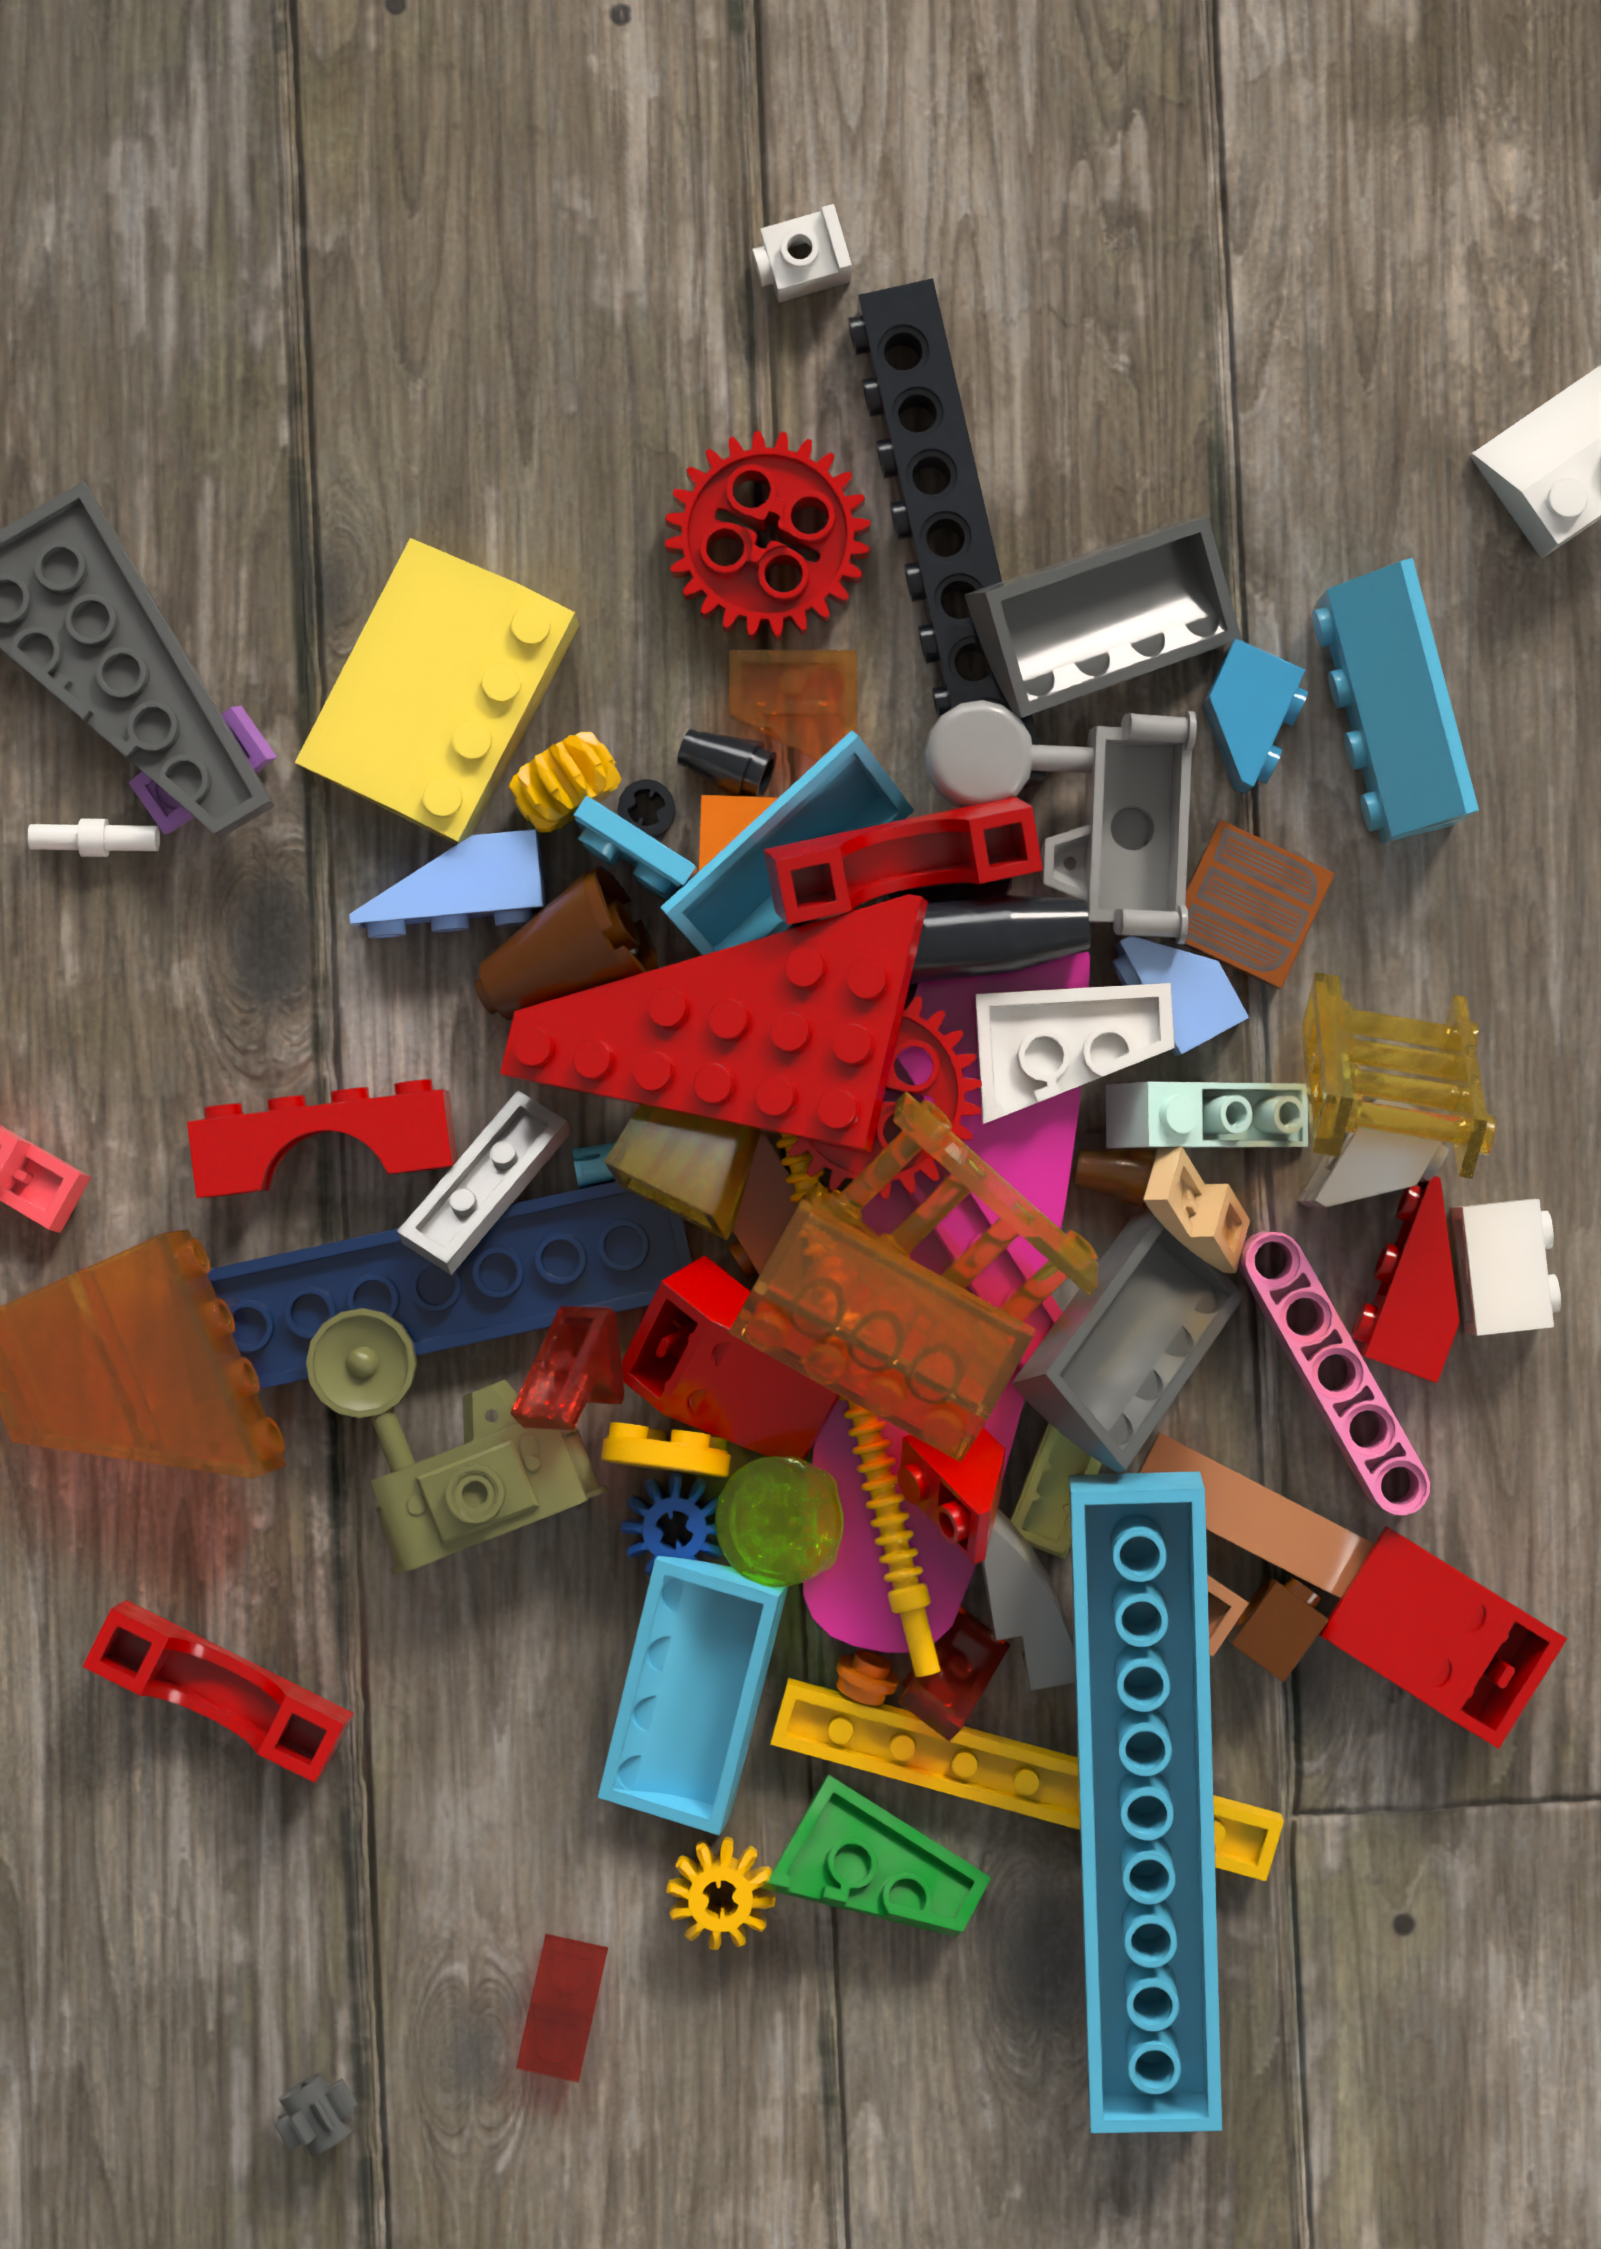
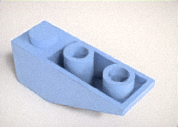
M536 829L471 835L350 913V924L358 929L367 928L368 938L406 935V925L430 922L431 931L434 933L464 931L470 929L469 919L494 917L496 927L525 925L533 918L532 913H539L547 906L541 837Z

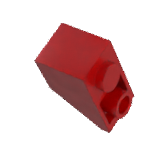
M966 1411L903 1437L901 1465L897 1473L900 1490L906 1500L911 1504H916L937 1526L942 1537L948 1543L955 1544L975 1565L986 1558L1001 1498L1005 1448Z

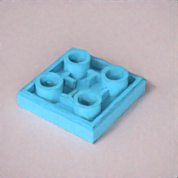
M585 796L574 813L575 821L582 831L578 840L583 843V848L613 867L619 858L636 867L633 875L637 878L636 881L666 901L669 900L673 892L676 893L698 873L693 863L588 796Z

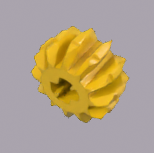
M580 732L576 735H569L563 741L552 744L541 754L535 755L532 761L520 767L519 772L512 777L509 788L516 799L514 802L527 821L530 820L538 832H551L556 828L561 829L569 822L575 820L574 813L585 796L600 803L610 797L611 792L618 788L622 778L615 767L616 762L604 743L601 744L592 732Z
M731 1837L723 1838L721 1853L717 1856H713L711 1847L706 1840L697 1842L696 1851L701 1864L687 1856H679L676 1861V1868L685 1878L670 1879L667 1883L666 1891L668 1894L683 1898L670 1908L669 1914L671 1919L682 1920L693 1916L685 1930V1937L693 1941L706 1928L710 1930L708 1942L709 1948L712 1950L720 1948L722 1932L729 1931L732 1941L737 1947L745 1945L746 1933L742 1923H745L753 1930L762 1932L766 1927L767 1920L756 1908L767 1909L774 1907L776 1901L775 1893L760 1888L769 1876L771 1868L769 1866L759 1867L749 1871L755 1863L758 1851L753 1846H749L738 1859L732 1857L734 1841ZM721 1880L733 1884L732 1899L734 1902L727 1905L726 1900L723 1898L721 1906L711 1903L709 1901L711 1891L709 1884L715 1881L717 1888L721 1887Z

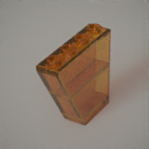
M189 1229L164 1232L0 1306V1413L12 1442L251 1479L287 1466L282 1455L285 1450L282 1433L276 1422L265 1415L257 1395L260 1390L258 1375L251 1362L247 1358L241 1357L232 1335L235 1331L233 1315L225 1301L220 1297H216L207 1275L210 1272L208 1255L202 1244L196 1238L191 1237Z

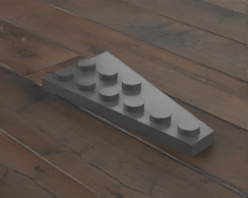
M85 481L0 530V649L217 837H224L275 807L134 562Z

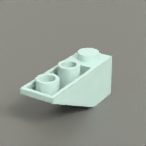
M1219 1082L1107 1084L1106 1148L1308 1147V1084Z

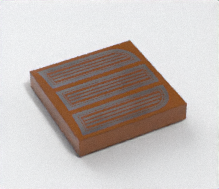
M1220 819L1186 888L1185 906L1188 909V934L1185 944L1182 945L1279 990L1289 974L1335 873Z

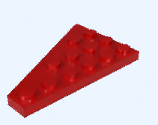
M908 894L514 1011L500 1074L522 1081L871 1152L928 901L922 896Z

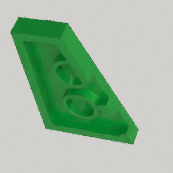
M828 1775L818 1787L763 1884L762 1889L957 1937L964 1931L992 1877Z

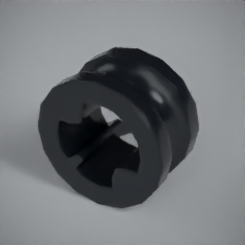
M643 779L634 781L624 789L618 803L619 816L652 838H658L666 833L675 819L676 808L673 796L666 786L655 780ZM647 792L650 793L651 801H654L655 797L659 796L665 803V806L657 811L659 822L651 826H644L643 818H640L638 823H635L629 815V812L637 808L635 797Z

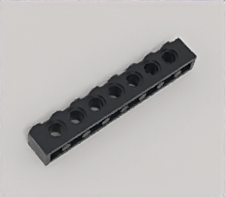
M931 278L859 294L858 316L848 318L849 330L855 355L867 354L872 377L862 379L863 392L869 416L881 415L886 439L876 441L877 453L883 478L895 476L900 501L890 503L896 537L898 540L909 538L914 562L904 564V571L911 601L923 600L928 624L918 626L924 660L926 664L937 662L942 686L932 688L937 718L939 719L941 715L961 703L979 700L1003 705L1013 712L995 679L991 667L989 675L979 681H969L958 674L955 668V660L958 656L969 651L978 652L985 658L986 655L971 616L964 619H955L947 615L941 606L942 597L950 591L961 590L971 593L1000 583L1002 579L934 280ZM904 345L911 347L917 352L920 362L914 368L902 371L890 366L885 359V355L891 348ZM909 407H922L930 412L934 419V424L924 432H911L900 423L899 415ZM935 468L946 476L948 486L938 494H925L917 489L913 482V476L921 469ZM938 529H949L959 536L962 548L953 556L942 557L931 551L926 539L932 532ZM1033 715L1020 718L1031 735L1032 745H1039ZM1031 770L1030 778L1023 788L1041 785L1046 778V772Z

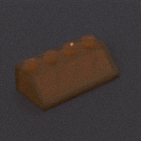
M802 1199L728 1333L961 1462L990 1417L1031 1342L1036 1329Z

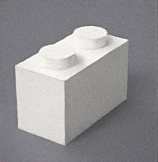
M1540 1199L1451 1207L1465 1334L1479 1336L1554 1327L1553 1313L1560 1312L1561 1293L1556 1275H1548L1545 1249H1552L1554 1233L1551 1216L1547 1210L1541 1211Z

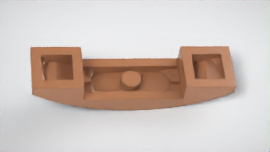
M1158 1432L1138 1473L1200 1471L1205 1487L1207 1530L1339 1598L1342 1597L1375 1544Z

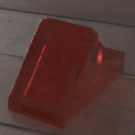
M559 1307L510 1412L523 1428L574 1431L586 1403L619 1405L623 1403L624 1385L617 1315L610 1307Z
M962 1607L959 1608L952 1627L934 1643L941 1671L923 1677H915L912 1668L903 1680L902 1685L905 1690L898 1700L900 1705L948 1741L963 1728L1010 1647V1644L1004 1639L996 1641L995 1633Z

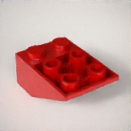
M704 1255L661 1281L615 1376L663 1415L798 1469L807 1458L849 1381L852 1372Z
M1385 1526L1329 1616V1621L1319 1633L1321 1637L1498 1749H1500L1568 1639L1388 1526Z

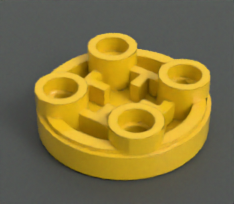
M610 1422L609 1435H607V1438H603L601 1460L605 1462L695 1475L729 1476L731 1455L726 1451L728 1441L723 1438L712 1437L710 1434L672 1430L670 1442H667V1431L649 1429V1427Z

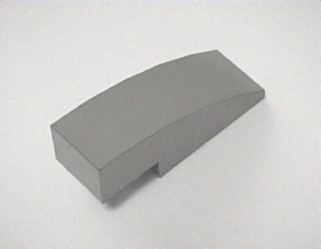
M998 1509L986 1558L981 1562L988 1608L996 1641L1019 1637L1022 1658L1031 1691L1075 1683L1074 1647L1065 1614L1052 1581L1033 1548L1009 1518Z

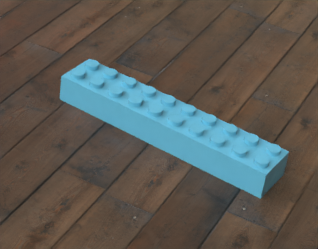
M1200 1471L1069 1475L1091 2133L1222 2131L1205 1487Z

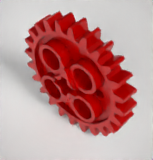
M755 431L752 439V449L745 451L734 436L730 437V456L724 460L713 450H706L705 455L710 470L705 474L690 466L686 469L687 478L694 487L693 491L674 489L672 493L673 500L685 510L684 512L666 514L665 517L668 527L681 532V535L664 541L666 552L684 555V558L678 560L670 567L672 577H692V580L682 591L684 599L687 601L704 595L706 599L700 610L701 617L707 619L719 609L725 612L723 631L729 633L735 627L739 619L747 621L749 640L755 639L761 624H769L775 641H779L783 633V623L792 621L801 635L807 634L806 615L811 612L824 623L830 621V613L826 601L830 598L846 606L849 602V595L841 585L842 580L851 583H861L863 573L851 564L850 560L869 558L870 547L853 540L854 537L870 532L871 524L870 520L852 518V514L859 511L865 505L863 494L844 495V492L852 483V473L848 471L832 477L830 472L835 462V455L832 452L815 462L811 459L812 440L807 439L803 442L797 452L788 450L787 432L782 431L777 438L774 448H766L761 432ZM756 481L766 486L770 494L769 498L761 506L747 508L739 504L734 498L736 489L744 482ZM804 507H815L825 514L828 522L818 533L805 534L795 528L792 523V517L798 510ZM720 510L726 511L740 522L761 532H764L769 524H774L778 526V538L782 542L801 549L813 550L820 555V559L817 562H811L804 559L802 555L777 541H771L766 549L759 548L757 546V534L753 530L737 524L722 522L716 519L715 515ZM719 539H734L742 546L744 551L738 562L730 566H721L711 561L708 556L709 548ZM788 564L795 567L802 576L799 585L789 592H779L772 589L765 579L767 573L774 566Z
M917 996L907 1009L903 1010L886 1089L899 1093L929 1096L934 1100L933 1107L924 1109L895 1102H882L871 1152L799 1138L788 1151L791 1158L800 1156L808 1151L810 1152L813 1159L806 1172L809 1177L818 1174L825 1167L832 1170L829 1189L834 1192L847 1177L854 1180V1193L857 1199L862 1198L868 1183L871 1182L877 1183L883 1200H888L891 1192V1182L899 1179L904 1188L910 1194L915 1193V1173L921 1170L928 1178L936 1182L940 1178L933 1161L940 1156L956 1164L959 1161V1157L949 1145L952 1138L971 1141L974 1136L966 1127L960 1124L962 1116H976L981 1113L980 1107L964 1101L965 1093L982 1087L981 1080L963 1078L962 1070L970 1066L977 1058L975 1054H955L953 1048L960 1042L964 1033L962 1030H957L945 1036L942 1035L939 1028L946 1014L943 1010L936 1012L928 1020L920 1017L922 1009V997ZM909 1049H918L925 1052L933 1064L931 1076L926 1082L919 1085L903 1083L897 1077L894 1070L896 1059L902 1052ZM898 1113H907L914 1116L922 1127L920 1141L915 1147L908 1150L892 1148L884 1138L886 1122Z

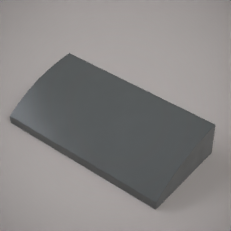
M1208 516L1183 519L965 594L970 615L988 663L1007 703L1018 718L1026 717L1232 643L1235 638L1238 640L1242 639Z
M1150 1209L1134 1213L1013 1380L1012 1385L1052 1426L1076 1446L1115 1472L1126 1471L1244 1295L1226 1273L1208 1264L1179 1242L1160 1223Z

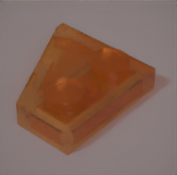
M729 650L730 718L819 761L851 730L857 734V650Z

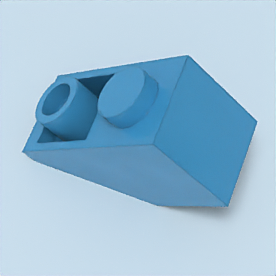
M1236 638L1224 655L1202 708L1233 788L1246 794L1254 787L1256 780L1265 784L1269 781L1282 752L1281 748L1272 744L1282 722L1293 726L1302 709L1308 691L1298 687L1306 669Z

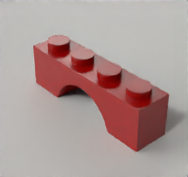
M1015 796L763 849L775 913L787 925L850 912L868 900L906 889L946 883L982 884L1043 871L1033 808Z
M432 1079L394 1083L395 1095L370 1098L369 1087L331 1091V1103L306 1106L305 1095L267 1099L268 1111L243 1114L242 1103L204 1107L205 1119L187 1121L196 1198H215L270 1191L275 1172L284 1156L301 1141L326 1132H343L364 1142L378 1156L388 1174L397 1175L452 1168L458 1159L449 1091L444 1089L433 1090Z
M128 1600L111 1608L82 1666L139 1696L166 1700L208 1717L244 1739L258 1755L314 1783L327 1770L354 1715L353 1712Z

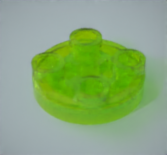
M772 1456L759 1458L745 1464L727 1481L717 1503L715 1515L716 1534L720 1548L727 1561L744 1578L767 1587L798 1585L827 1571L836 1561L837 1550L842 1539L844 1521L842 1505L837 1494V1484L830 1473L818 1469L800 1458Z

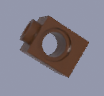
M1268 1575L1249 1600L1248 1606L1225 1639L1284 1683L1329 1619L1314 1609L1322 1598L1290 1575L1282 1585Z

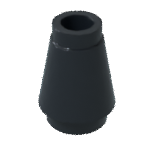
M689 729L681 743L677 763L732 796L763 797L771 782L777 755L775 752L765 749L764 742L760 740Z

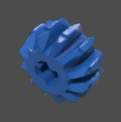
M672 1472L669 1480L670 1493L664 1494L660 1483L654 1477L645 1482L646 1491L653 1500V1504L639 1496H630L627 1506L645 1518L644 1520L628 1519L622 1521L621 1532L643 1535L642 1539L633 1542L627 1548L626 1553L629 1558H635L649 1549L653 1555L648 1560L644 1569V1573L651 1577L654 1561L657 1556L703 1561L698 1554V1551L701 1550L712 1558L720 1559L722 1557L724 1548L719 1543L706 1537V1535L728 1534L730 1532V1522L725 1520H708V1516L718 1512L725 1502L721 1496L713 1497L703 1505L698 1501L706 1488V1480L698 1478L688 1495L681 1493L683 1483L681 1472ZM675 1511H680L688 1516L686 1528L693 1534L686 1541L679 1535L676 1543H673L663 1537L666 1527L658 1520L665 1513H668L669 1518L672 1519Z

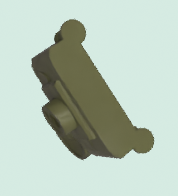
M360 1308L340 1312L324 1322L310 1341L306 1366L309 1383L318 1398L338 1414L356 1418L370 1416L389 1465L390 1473L375 1478L370 1482L379 1502L375 1510L379 1515L396 1564L395 1567L391 1568L393 1575L404 1571L408 1572L579 1505L592 1497L608 1491L605 1484L601 1486L598 1484L579 1429L574 1428L564 1431L555 1408L535 1415L506 1380L463 1396L464 1444L415 1463L394 1406L402 1401L413 1385L417 1368L414 1342L403 1325L385 1312ZM489 1410H495L498 1413V1419L495 1422H490L487 1419L486 1414Z

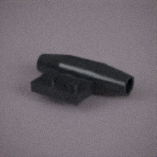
M1012 877L982 884H936L883 895L884 902L908 894L922 896L928 901L910 984L1014 973L1088 952L1091 946V936L1086 902L1084 899L1008 895L1010 889H1012Z

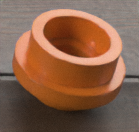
M857 1650L855 1655H842L836 1666V1671L839 1674L836 1683L838 1690L847 1697L866 1705H882L886 1696L896 1691L899 1679L890 1670L892 1665L889 1660L868 1650Z

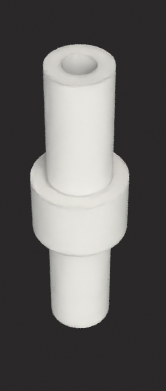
M81 818L78 825L30 824L28 828V845L30 850H79L81 857H108L110 851H158L160 832L158 826L109 825L108 819Z

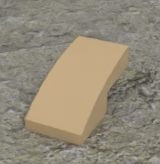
M1159 1147L1143 1199L1160 1223L1191 1252L1223 1273H1236L1250 1219L1229 1184H1204L1183 1147Z

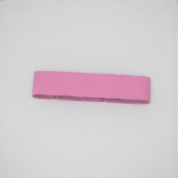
M1259 1232L1251 1235L1244 1241L1238 1263L1241 1275L1365 1496L1372 1504L1393 1515H1408L1416 1512L1425 1504L1430 1493V1481L1427 1472L1302 1249L1292 1237L1284 1233ZM1274 1242L1284 1251L1286 1257L1285 1266L1276 1277L1267 1279L1256 1269L1254 1263L1255 1254L1263 1244ZM1306 1298L1315 1306L1317 1312L1316 1322L1308 1332L1296 1334L1288 1326L1286 1313L1290 1304L1295 1300ZM1338 1354L1347 1364V1378L1340 1387L1327 1390L1319 1381L1318 1367L1327 1356ZM1366 1410L1372 1411L1378 1419L1379 1432L1376 1438L1369 1444L1356 1445L1349 1432L1350 1423L1358 1413ZM1404 1467L1410 1477V1488L1401 1499L1388 1501L1383 1496L1381 1490L1382 1479L1390 1469Z

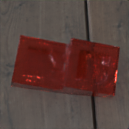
M550 1934L545 1935L519 2051L517 2070L579 2083L608 1947Z

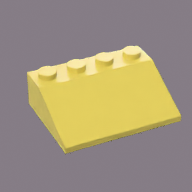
M410 538L295 763L455 845L459 844L473 835L580 626L575 612L516 582Z

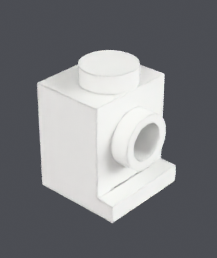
M834 204L822 207L820 212L760 229L762 246L752 249L753 259L762 287L773 284L778 303L851 282L852 264ZM807 243L812 249L811 254L804 259H795L788 253V248Z

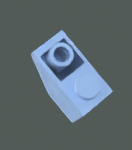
M1132 935L1114 946L1119 958L1113 960L1112 965L1123 986L1171 983L1175 1048L1171 1049L1174 1057L1191 1050L1249 1018L1219 961Z

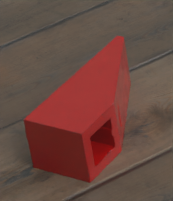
M1434 1176L1430 1181L1421 1178L1416 1186L1404 1189L1395 1215L1396 1219L1403 1221L1395 1245L1386 1243L1378 1257L1373 1278L1380 1280L1381 1283L1373 1304L1365 1302L1361 1306L1354 1322L1351 1338L1359 1341L1357 1349L1362 1357L1418 1378L1438 1383L1460 1321L1441 1178Z

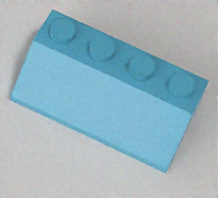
M1413 558L1396 562L1327 589L1317 600L1319 609L1312 611L1313 626L1319 645L1321 647H1330L1335 670L1328 673L1329 687L1335 706L1338 709L1346 708L1351 732L1344 734L1345 748L1352 769H1362L1368 793L1361 794L1360 802L1368 830L1370 832L1378 830L1380 842L1383 844L1454 826L1479 811Z

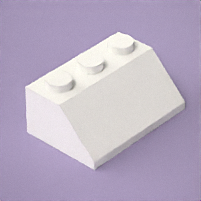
M1601 365L1470 455L1541 559L1601 519Z

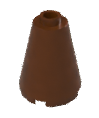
M598 866L591 871H586L479 964L480 978L475 980L474 986L482 1005L490 1014L493 1015L499 1012L506 1020H512L514 1011L659 968L655 949L642 919L633 922L630 914L623 906L631 900L624 888L603 866Z

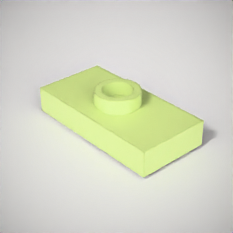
M1048 1421L1009 1520L1030 1546L1065 1559L1071 1545L1069 1475L1098 1474L1102 1463L1076 1446Z

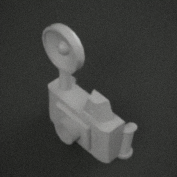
M984 700L961 703L940 716L928 733L924 749L926 773L939 795L954 806L966 807L1016 797L1029 780L1031 770L1086 773L1084 826L1044 839L1040 852L1043 871H1039L1042 883L1078 899H1084L1088 910L1089 922L1113 923V930L1116 935L1175 937L1177 944H1185L1188 934V909L1185 903L1191 759L1197 730L1196 714L1194 711H1187L1184 717L1125 714L1122 718L1121 727L1096 726L1089 729L1087 747L1032 745L1031 735L1020 718L1005 706ZM1067 857L1072 858L1075 863L1074 867L1070 870L1064 866V860Z

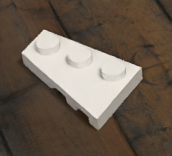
M1171 983L975 994L979 1080L982 1081V1087L980 1088L982 1125L1175 1048Z

